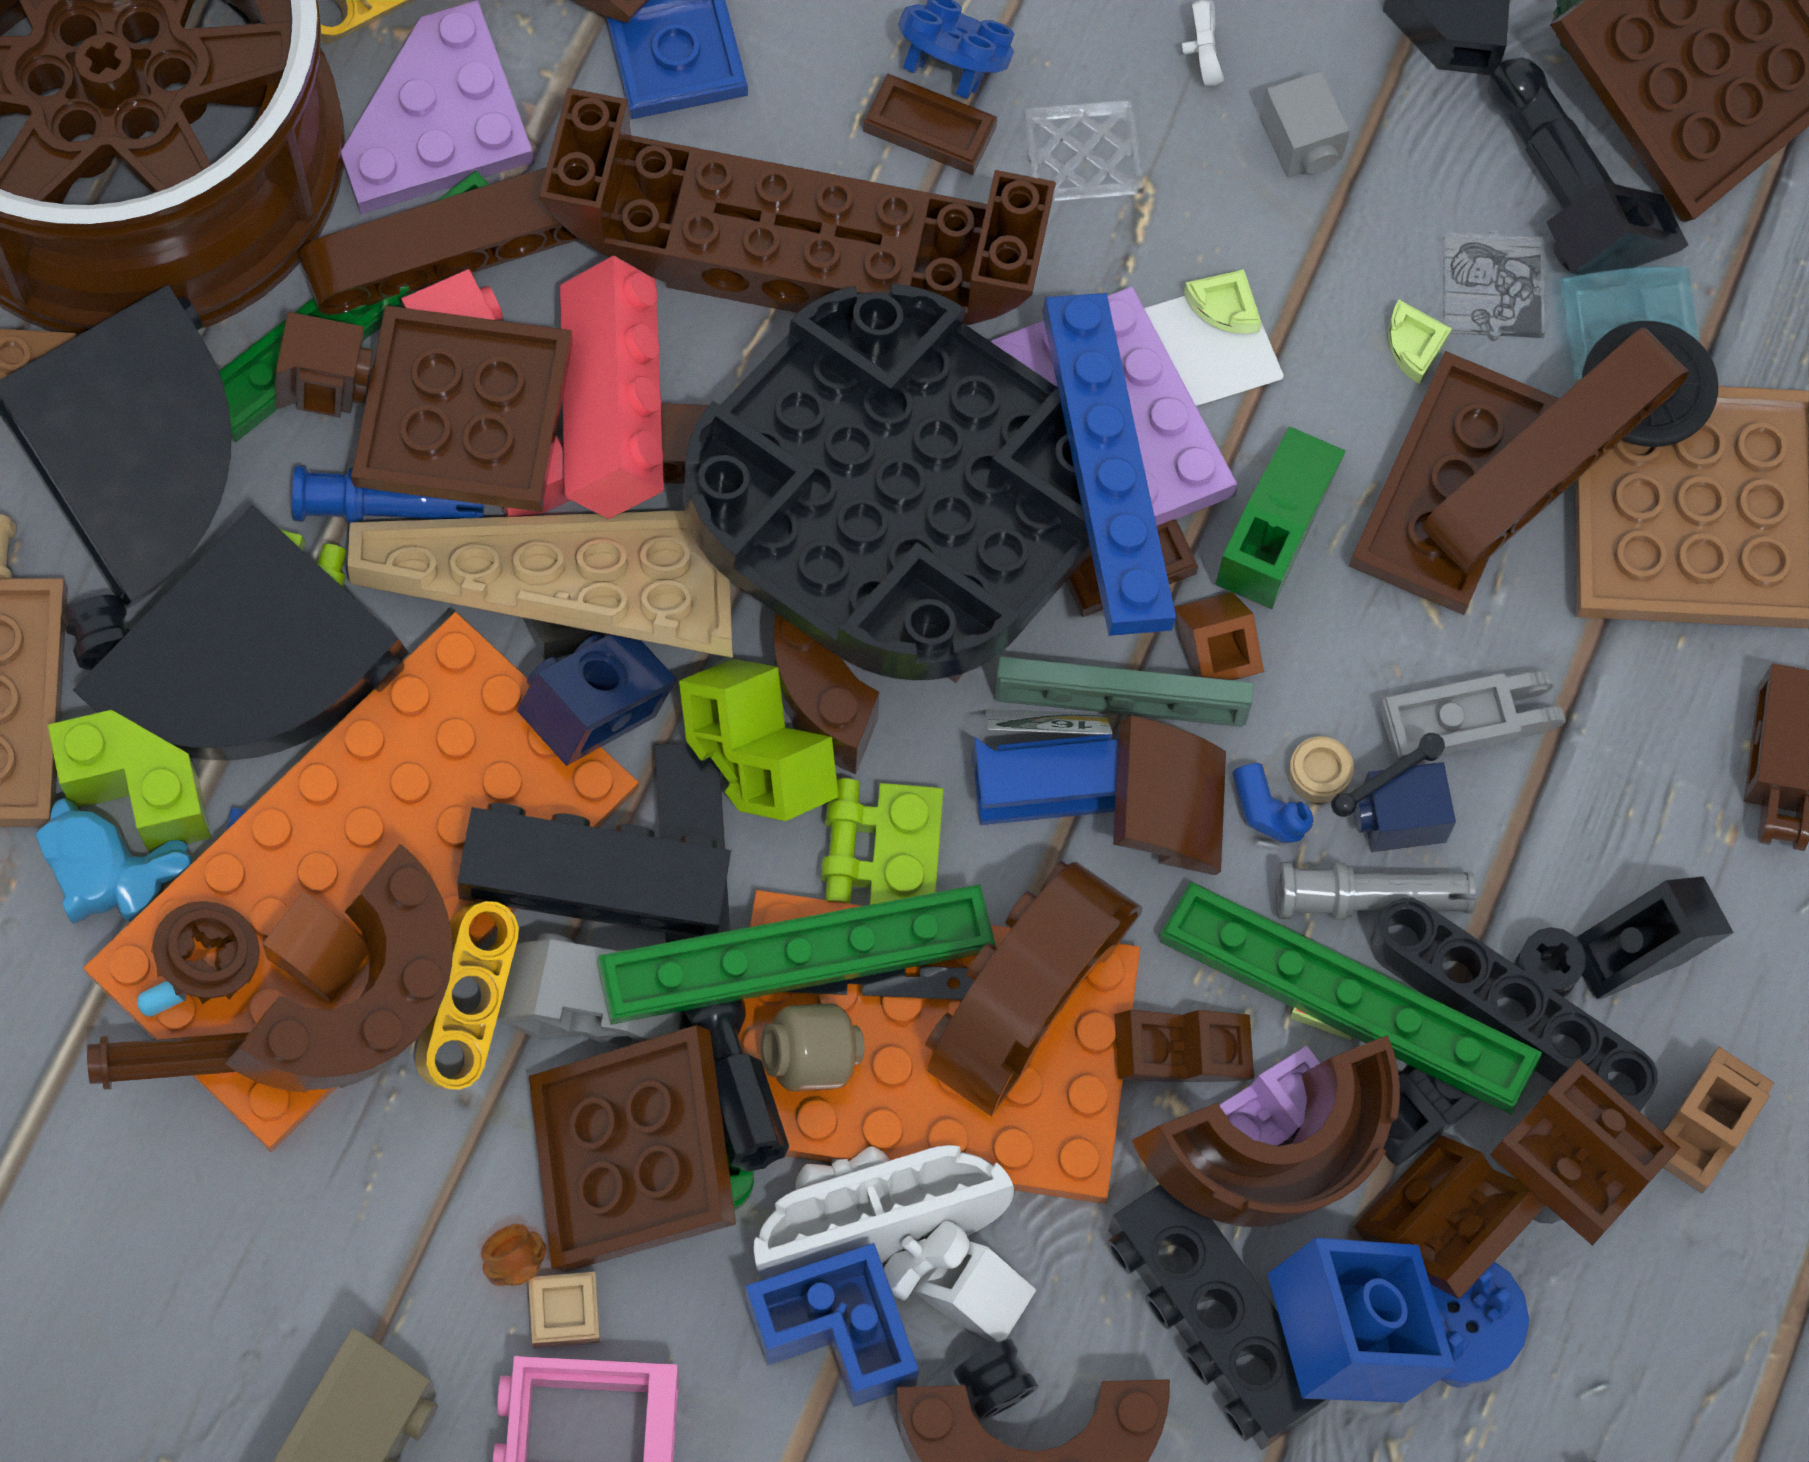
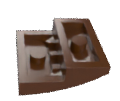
M1131 715L1119 722L1113 845L1159 854V864L1211 875L1219 874L1222 865L1226 751L1190 732L1153 720Z
M1578 1059L1544 1094L1534 1108L1502 1139L1490 1156L1593 1246L1681 1147Z
M1440 1135L1353 1227L1366 1241L1419 1245L1430 1284L1460 1299L1544 1209L1546 1204L1517 1179L1493 1170L1481 1151Z

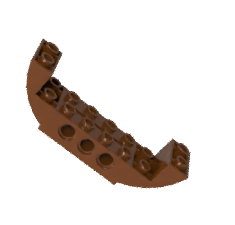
M567 88L539 200L552 216L577 238L608 257L614 255L643 273L666 282V288L798 313L813 301L844 288L856 286L857 294L890 292L891 284H900L922 288L954 301L965 308L963 323L971 325L997 318L1016 309L1032 296L1056 181L995 170L988 203H980L632 136L628 99Z

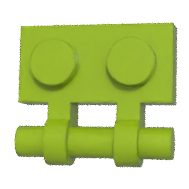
M849 778L837 779L839 797L829 802L826 806L825 824L831 828L829 856L824 857L821 864L820 879L826 883L825 900L828 902L850 904L852 887L871 888L870 905L936 893L944 788L880 783L878 807H870L859 803L861 784L859 781ZM856 832L876 833L873 862L859 861L854 858Z

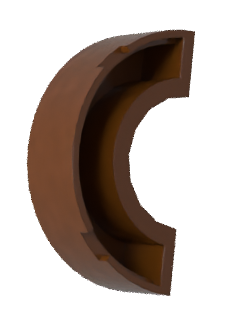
M776 613L774 623V666L779 668L782 701L793 721V727L796 730L831 736L835 765L856 774L878 720L880 692L858 680L842 658L832 653Z
M398 845L345 910L349 918L362 931L370 954L369 978L360 998L354 1003L332 1010L303 1008L279 996L226 1061L225 1064L255 1082L286 1091L307 1092L308 1090L343 1088L358 1083L385 1068L428 1027L437 1013L448 987L453 958L452 931L445 904L434 881L421 863L403 845Z
M1060 861L1043 883L1040 894L1037 897L1026 891L1017 901L1005 921V924L1012 929L998 948L988 942L970 965L966 975L974 980V983L954 1015L946 1013L935 1026L925 1043V1046L934 1051L927 1072L992 1117L1029 1067L1043 1037L1067 1001L1096 965L1100 962L1105 963L1141 915L1142 906L1080 863L1075 861L1068 865Z
M1386 1035L1333 1056L1301 1073L1307 1103L1304 1123L1291 1144L1275 1146L1251 1139L1231 1124L1218 1102L1161 1124L1132 1140V1143L1146 1168L1157 1182L1175 1199L1205 1217L1218 1222L1243 1227H1269L1297 1220L1344 1198L1358 1188L1371 1175L1386 1153V1150L1383 1148L1387 1141L1391 1124L1398 1118L1400 1103L1398 1067L1389 1037Z
M1170 1379L1102 1381L1096 1395L1093 1416L1086 1428L1063 1446L1037 1452L1009 1447L988 1434L971 1411L965 1385L897 1387L895 1398L896 1417L900 1436L911 1462H1149L1166 1421L1170 1398Z

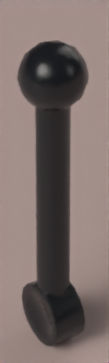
M1436 733L1425 734L1421 738L1416 750L1352 792L1337 793L1331 800L1333 813L1340 817L1352 815L1358 802L1424 759L1428 761L1439 759L1445 748L1443 738Z

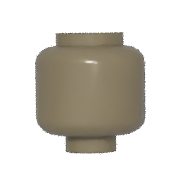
M832 1003L794 1005L783 1008L776 1014L773 1022L766 1025L761 1038V1055L767 1074L771 1077H776L778 1083L791 1092L833 1090L843 1087L851 1078L854 1066L859 1065L864 1057L865 1045L861 1029L857 1025H852L844 1009Z

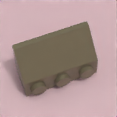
M352 1327L273 1462H398L396 1460L409 1438L411 1437L417 1441L420 1440L436 1414L438 1404L431 1401L436 1393L430 1379L367 1335Z

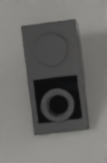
M1384 0L1383 12L1437 69L1491 75L1502 61L1507 46L1510 0Z

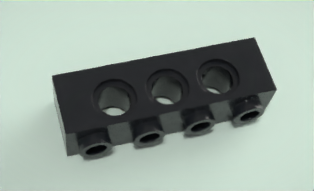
M1160 1184L1112 1216L1108 1229L1112 1238L1107 1240L1111 1253L1126 1273L1131 1274L1135 1270L1138 1272L1151 1291L1145 1296L1151 1311L1164 1328L1169 1329L1172 1326L1177 1328L1189 1346L1184 1351L1188 1364L1205 1385L1212 1381L1216 1384L1228 1402L1223 1407L1224 1414L1241 1439L1247 1441L1252 1437L1259 1448L1263 1450L1329 1404L1331 1400L1302 1398L1277 1310L1212 1219L1186 1207ZM1167 1246H1180L1191 1255L1193 1268L1184 1273L1171 1272L1161 1264L1158 1252ZM1207 1300L1219 1301L1229 1309L1232 1323L1221 1329L1208 1327L1200 1320L1197 1306ZM1246 1355H1254L1263 1359L1270 1369V1381L1261 1385L1247 1383L1238 1374L1236 1360Z

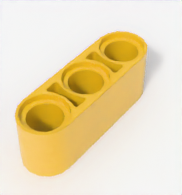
M484 901L463 906L454 914L450 922L453 958L448 987L437 1013L419 1037L415 1054V1065L418 1074L426 1083L436 1088L460 1090L471 1086L479 1079L485 1067L518 940L519 929L515 915L508 907L498 902ZM479 913L489 915L495 921L498 929L494 944L486 950L476 947L469 936L470 923ZM466 976L473 979L479 985L481 991V1000L478 1007L468 1014L460 1012L452 1000V990L455 984ZM451 1040L462 1048L464 1065L456 1076L446 1078L437 1070L435 1055L441 1045Z

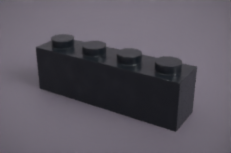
M490 803L487 805V810L471 807L457 881L459 899L475 902H498L511 908L693 938L718 933L731 850L719 848L718 841L699 835L681 836L680 841L655 838L653 830L632 824H620L616 826V831L590 827L591 822L588 819L573 814H554L551 820L525 816L526 811L523 808L506 803Z

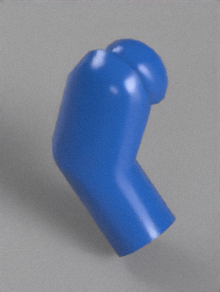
M1247 764L1232 772L1244 819L1249 827L1281 843L1300 841L1305 833L1312 828L1314 822L1313 814L1303 802H1298L1297 804L1288 802L1286 804L1271 796L1262 764Z

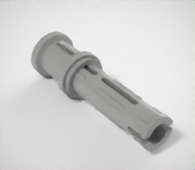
M1279 862L1277 868L1276 908L1279 919H1291L1293 913H1331L1334 920H1345L1346 917L1352 916L1353 910L1383 911L1392 901L1401 898H1414L1425 903L1435 911H1464V913H1473L1475 907V899L1469 898V894H1476L1473 872H1354L1352 866H1347L1346 863L1334 862L1331 869L1294 868L1291 862Z

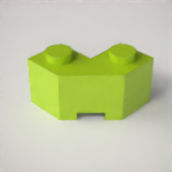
M730 659L679 680L686 742L701 761L709 757L714 761L730 783L724 792L739 812L786 822L839 797L832 737L785 728L779 668L777 666Z
M113 710L48 724L59 784L66 797L75 802L77 808L130 796L136 828L148 853L171 840H180L185 844H190L212 838L200 781L188 753Z

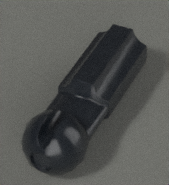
M1523 57L1507 59L1500 63L1491 74L1488 92L1492 104L1507 116L1525 144L1529 157L1563 209L1602 181L1614 184L1575 122L1568 118L1549 89L1544 71L1532 60Z
M738 1000L682 1011L684 1028L697 1025L710 1030L726 1152L730 1165L740 1167L743 1172L765 1169L774 1161L785 1158L789 1143L762 1061L749 1054H744L738 1036L746 1018L745 1002Z

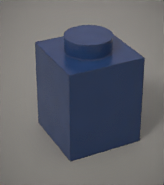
M1444 762L1413 766L1356 804L1354 812L1356 828L1359 833H1368L1371 852L1447 842L1456 824ZM1384 770L1369 771L1364 783Z

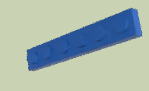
M1107 293L1045 297L1042 313L1108 636L1172 631L1176 614Z

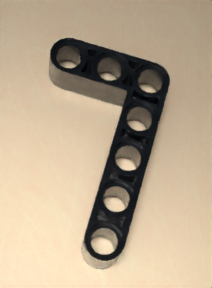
M1401 898L1392 901L1384 908L1371 936V951L1375 960L1383 968L1423 995L1542 1052L1541 1060L1535 1071L1554 1084L1578 1059L1608 1085H1610L1608 1073L1622 1072L1628 1075L1636 1086V1094L1632 1096L1620 1095L1641 1112L1658 1083L1656 1066L1644 1051L1425 903L1414 898ZM1393 925H1405L1416 933L1419 943L1413 946L1400 945L1391 938L1388 928ZM1458 961L1464 964L1470 970L1473 981L1457 983L1451 980L1443 970V963ZM1512 998L1519 1001L1526 1010L1527 1018L1520 1021L1505 1017L1500 1012L1497 1000ZM1556 1035L1572 1037L1580 1046L1581 1056L1578 1058H1568L1561 1055L1555 1049L1552 1037ZM1546 1205L1533 1220L1539 1223L1553 1224L1562 1219Z

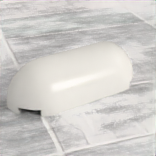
M946 1145L926 1149L800 1188L785 1195L775 1203L776 1210L767 1218L758 1237H755L754 1258L758 1274L764 1280L875 1243L881 1263L889 1261L893 1254L906 1251L901 1246L905 1237L911 1236L917 1242L927 1239L946 1220L961 1227L965 1234L969 1236L992 1223L1009 1207L1014 1196L1012 1181L998 1163L993 1165L981 1157L961 1152L959 1146Z

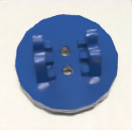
M927 0L926 5L916 4L905 7L898 22L902 35L911 42L903 66L904 69L915 73L918 67H924L929 55L957 66L964 71L956 94L965 99L969 98L971 92L976 93L985 72L997 73L1007 70L1014 53L1011 43L1015 34L1006 25L993 20H983L980 22L977 19L961 13V5L954 0Z
M1494 1261L1460 1299L1431 1285L1456 1368L1440 1380L1449 1386L1461 1388L1474 1383L1487 1382L1508 1369L1525 1345L1530 1321L1525 1295L1511 1273ZM1447 1304H1456L1458 1312L1451 1313L1447 1309ZM1466 1323L1475 1324L1477 1331L1475 1333L1467 1331Z

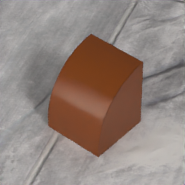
M1233 592L1174 607L1180 639L1195 677L1236 680L1264 672L1254 614Z
M304 891L301 892L263 942L266 957L270 962L329 1003L333 1002L369 954L367 944L352 928Z

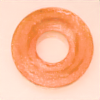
M512 1224L503 1227L492 1234L482 1246L483 1273L489 1282L496 1286L521 1285L532 1279L539 1271L546 1255V1244L538 1233L529 1231L522 1224Z

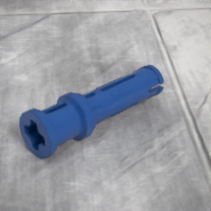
M306 465L295 466L292 489V516L295 522H303L306 516L345 518L347 524L358 521L363 522L365 516L426 519L484 518V504L354 487L351 478L353 468H349L346 474L308 472Z

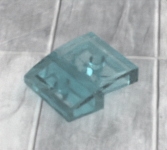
M1688 267L1628 268L1560 279L1575 383L1577 379H1582L1584 364L1593 346L1606 333L1623 324L1636 321L1668 323L1686 331L1700 342Z

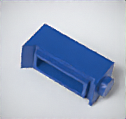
M1112 734L997 745V750L995 751L974 737L972 764L980 825L1115 812L1118 739L1113 740Z

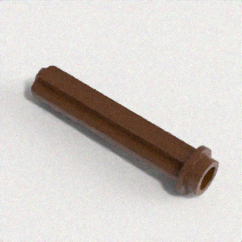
M249 1032L109 1043L108 1036H101L100 1043L87 1045L90 1084L103 1083L104 1090L112 1089V1082L236 1072L225 1063Z

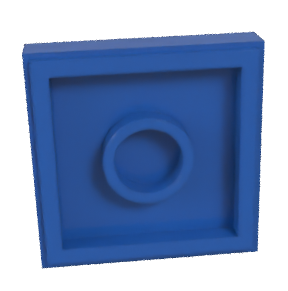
M650 0L629 23L605 16L625 97L628 99L631 119L748 96V85L725 0Z

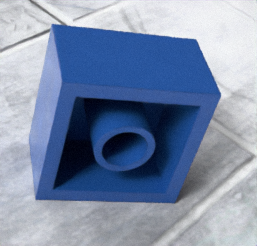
M1314 1238L1267 1273L1302 1398L1406 1403L1456 1369L1419 1245Z

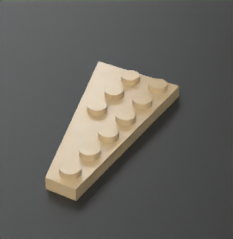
M685 510L625 512L610 519L600 514L350 523L347 566L349 581L352 585L733 658L730 580L707 559L699 548L689 528Z

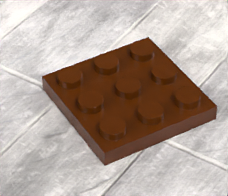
M385 306L351 475L353 486L542 512L573 343L572 331Z
M695 1025L529 1076L552 1269L567 1272L736 1225L709 1029Z

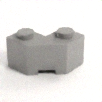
M542 933L536 936V941L516 944L497 1022L538 1039L584 1035L609 1047L619 1049L678 1031L682 1011L610 1025L596 961L599 955L619 951L576 944L571 939L560 935Z

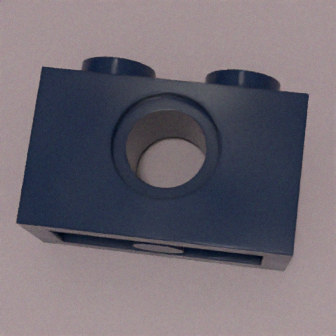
M598 633L585 640L573 654L559 661L556 657H551L539 664L527 678V684L530 687L517 712L567 766L655 718L677 679L642 640L612 634L603 637Z

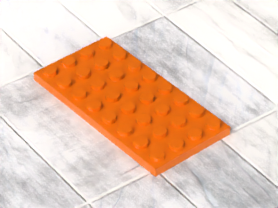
M455 611L403 661L405 664L403 671L382 692H377L374 689L90 960L83 969L86 975L154 1040L250 1032L279 996L303 1008L332 1010L354 1003L360 998L368 982L370 954L366 956L332 1003H329L270 962L266 957L263 942L302 891L338 916L365 942L362 931L349 918L345 910L383 862L401 844L414 855L434 881L451 922L454 914L459 909L476 903L475 901L459 899L457 884L471 807L487 810V805L490 803H506L523 808L526 811L525 816L551 820L554 814H573L588 819L591 822L590 827L600 828L638 790L639 782L602 747L566 766L517 712L530 687L527 684V677ZM208 901L232 908L250 923L259 943L260 955L258 966L250 983H246L230 1000L223 996L211 998L202 1004L198 997L186 994V1001L155 1016L148 1017L141 1013L137 1005L139 994L166 981L163 976L157 977L154 955L151 953L155 932L166 915L187 903ZM508 907L512 913L517 910V908ZM479 913L472 919L469 926V936L476 947H479L497 930L495 921L485 913ZM193 937L195 948L192 956L186 959V961L192 960L194 962L204 959L209 967L213 966L216 971L214 962L218 952L224 947L206 949L200 941L197 942ZM238 1072L192 1075L203 1088L270 1152L285 1140L337 1088L295 1092L266 1086Z

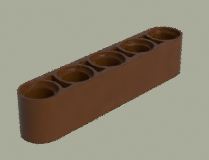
M545 167L325 235L305 245L300 250L299 257L320 313L338 315L400 294V288L405 286L410 288L406 293L417 291L467 269L474 273L580 239L558 222L539 200L546 171Z
M1645 327L1639 329L1446 498L1429 515L1422 526V530L1466 574L1474 571L1672 396L1687 379L1690 371Z

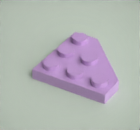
M478 0L420 17L342 148L341 157L360 214L456 186L475 170L482 177H487L534 162L531 145Z

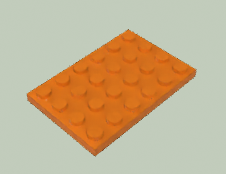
M756 890L750 927L861 907L862 905L828 902L822 899ZM991 925L997 948L1012 929L1011 927ZM1119 944L1105 963L1100 962L1087 975L1043 1037L1029 1067L992 1117L927 1072L934 1051L925 1046V1043L946 1013L953 1016L962 1000L862 996V985L848 984L847 995L780 992L743 999L746 1007V1018L738 1036L744 1054H749L761 1061V1038L764 1028L767 1024L773 1022L776 1014L781 1009L789 1006L836 1004L847 1012L852 1025L859 1026L864 1037L865 1050L863 1060L859 1065L854 1066L851 1078L843 1087L833 1090L791 1092L782 1087L776 1077H771L765 1070L789 1143L785 1156L832 1163V1159H848L850 1161L867 1147L874 1146L883 1151L890 1160H894L938 1146L955 1145L959 1146L963 1153L981 1157L993 1165L995 1163L1001 1165L1010 1177L1015 1191L1106 1204L1123 1079H1118L1115 1014L1132 1010L1141 947ZM977 955L921 966L969 968ZM920 966L906 968L905 977H920ZM951 978L948 980L947 985L951 989H956L959 987V981L956 978Z

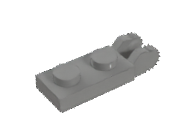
M1541 670L1508 677L1505 676V673L1382 699L1379 708L1395 763L1416 750L1421 738L1427 733H1436L1443 738L1445 748L1442 755L1517 740L1519 736L1528 737L1558 729V727L1566 723L1562 707H1544L1516 713L1513 700L1517 701L1528 697L1540 696L1555 687L1551 671Z

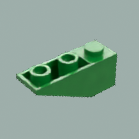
M1290 426L1288 427L1250 497L1224 551L1215 585L1273 609L1346 450Z

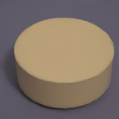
M1324 736L1309 738L1298 745L1293 752L1288 767V778L1293 790L1301 798L1318 804L1329 803L1337 793L1346 792L1354 773V763L1348 749L1339 741Z

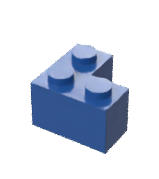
M875 1243L745 1286L746 1303L767 1365L831 1344L853 1407L894 1394L897 1387L917 1386L919 1369Z

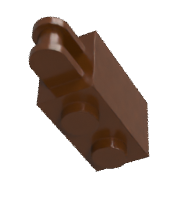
M1772 663L1757 689L1743 802L1761 805L1758 829L1759 843L1769 845L1772 839L1792 842L1793 849L1805 851L1809 842V670ZM1778 808L1795 811L1796 816L1777 814Z

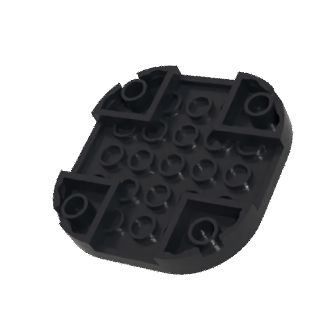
M891 284L890 292L857 294L856 286L827 294L800 310L790 320L789 334L723 403L719 405L712 401L704 410L695 425L687 449L683 485L686 519L699 548L723 575L848 663L863 670L895 679L934 680L956 676L980 667L1003 652L1091 553L1058 387L963 323L965 308L946 297L922 288L900 284Z

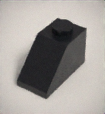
M1603 181L1546 222L1556 241L1553 244L1554 253L1563 267L1573 274L1600 279L1675 254L1688 246L1664 195Z
M1704 876L1666 880L1576 938L1582 944L1586 956L1583 974L1596 999H1603L1686 963L1734 932Z

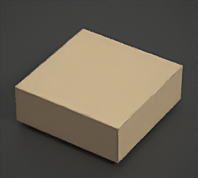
M595 1272L528 1277L533 1348L601 1342Z

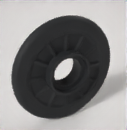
M1636 321L1623 324L1606 333L1593 346L1586 358L1582 378L1627 338L1645 327L1690 373L1672 396L1622 440L1644 447H1663L1684 441L1705 425L1714 411L1717 402L1718 376L1709 353L1692 335L1668 323Z

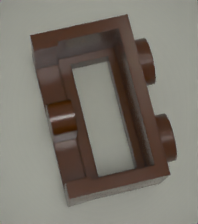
M288 312L276 369V408L280 409L297 403V410L341 418V412H352L353 403L365 405L371 377L373 349L362 348L364 327Z

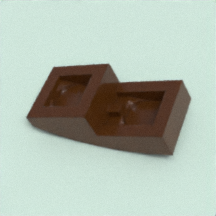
M1127 1010L1115 1014L1118 1079L1159 1082H1234L1254 1079L1250 1015L1207 1010H1196L1183 1015L1140 1010Z

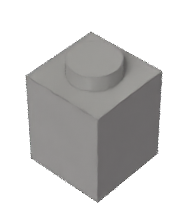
M1322 70L1266 88L1260 119L1287 178L1303 172L1311 175L1319 174L1329 170L1339 160H1342L1350 130Z

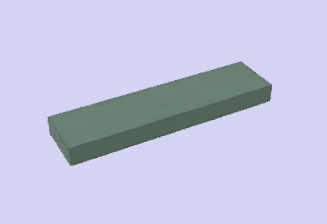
M999 656L994 700L1005 703L1243 727V725H1246L1252 706L1254 683Z

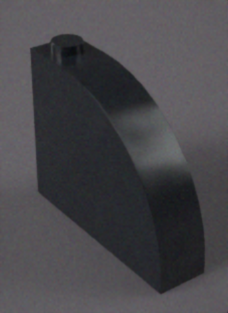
M169 285L164 286L0 380L1 418L113 594L122 598L126 610L159 588L176 572L197 547L220 505L228 478L231 459L232 430L229 405L215 361L198 332L202 328V322L191 302L184 295L177 298Z
M252 505L88 673L73 691L97 713L113 710L188 753L190 758L202 760L249 759L281 752L297 746L331 728L345 718L374 689L377 692H382L403 671L405 664L402 660L409 652L388 628Z

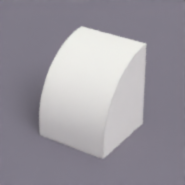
M969 1241V1250L959 1266L956 1268L932 1269L920 1278L913 1291L955 1323L996 1344L1007 1339L1036 1292V1289L989 1247Z

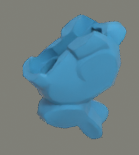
M62 798L54 803L50 813V821L35 833L44 858L48 865L52 867L64 894L62 904L72 924L86 919L91 914L105 913L114 907L118 909L123 919L131 922L160 894L162 883L176 879L193 863L192 856L187 853L188 846L180 840L167 841L145 857L131 856L120 829L94 812L79 811L75 802L68 798Z

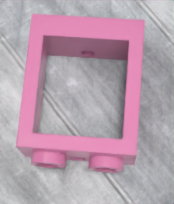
M514 1356L512 1376H500L498 1416L509 1417L507 1443H495L493 1462H528L534 1387L648 1393L643 1462H674L679 1372L678 1365Z

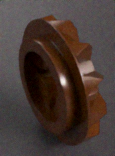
M199 901L182 905L164 917L155 932L151 953L154 955L157 977L163 976L173 986L176 996L186 993L198 997L201 1003L204 1004L211 998L223 996L230 1000L246 983H250L258 966L260 950L258 939L252 926L241 914L219 903ZM193 937L197 942L200 941L206 949L224 947L216 956L214 962L216 971L213 966L209 967L204 959L194 962L192 960L186 961V959L192 956L195 948Z

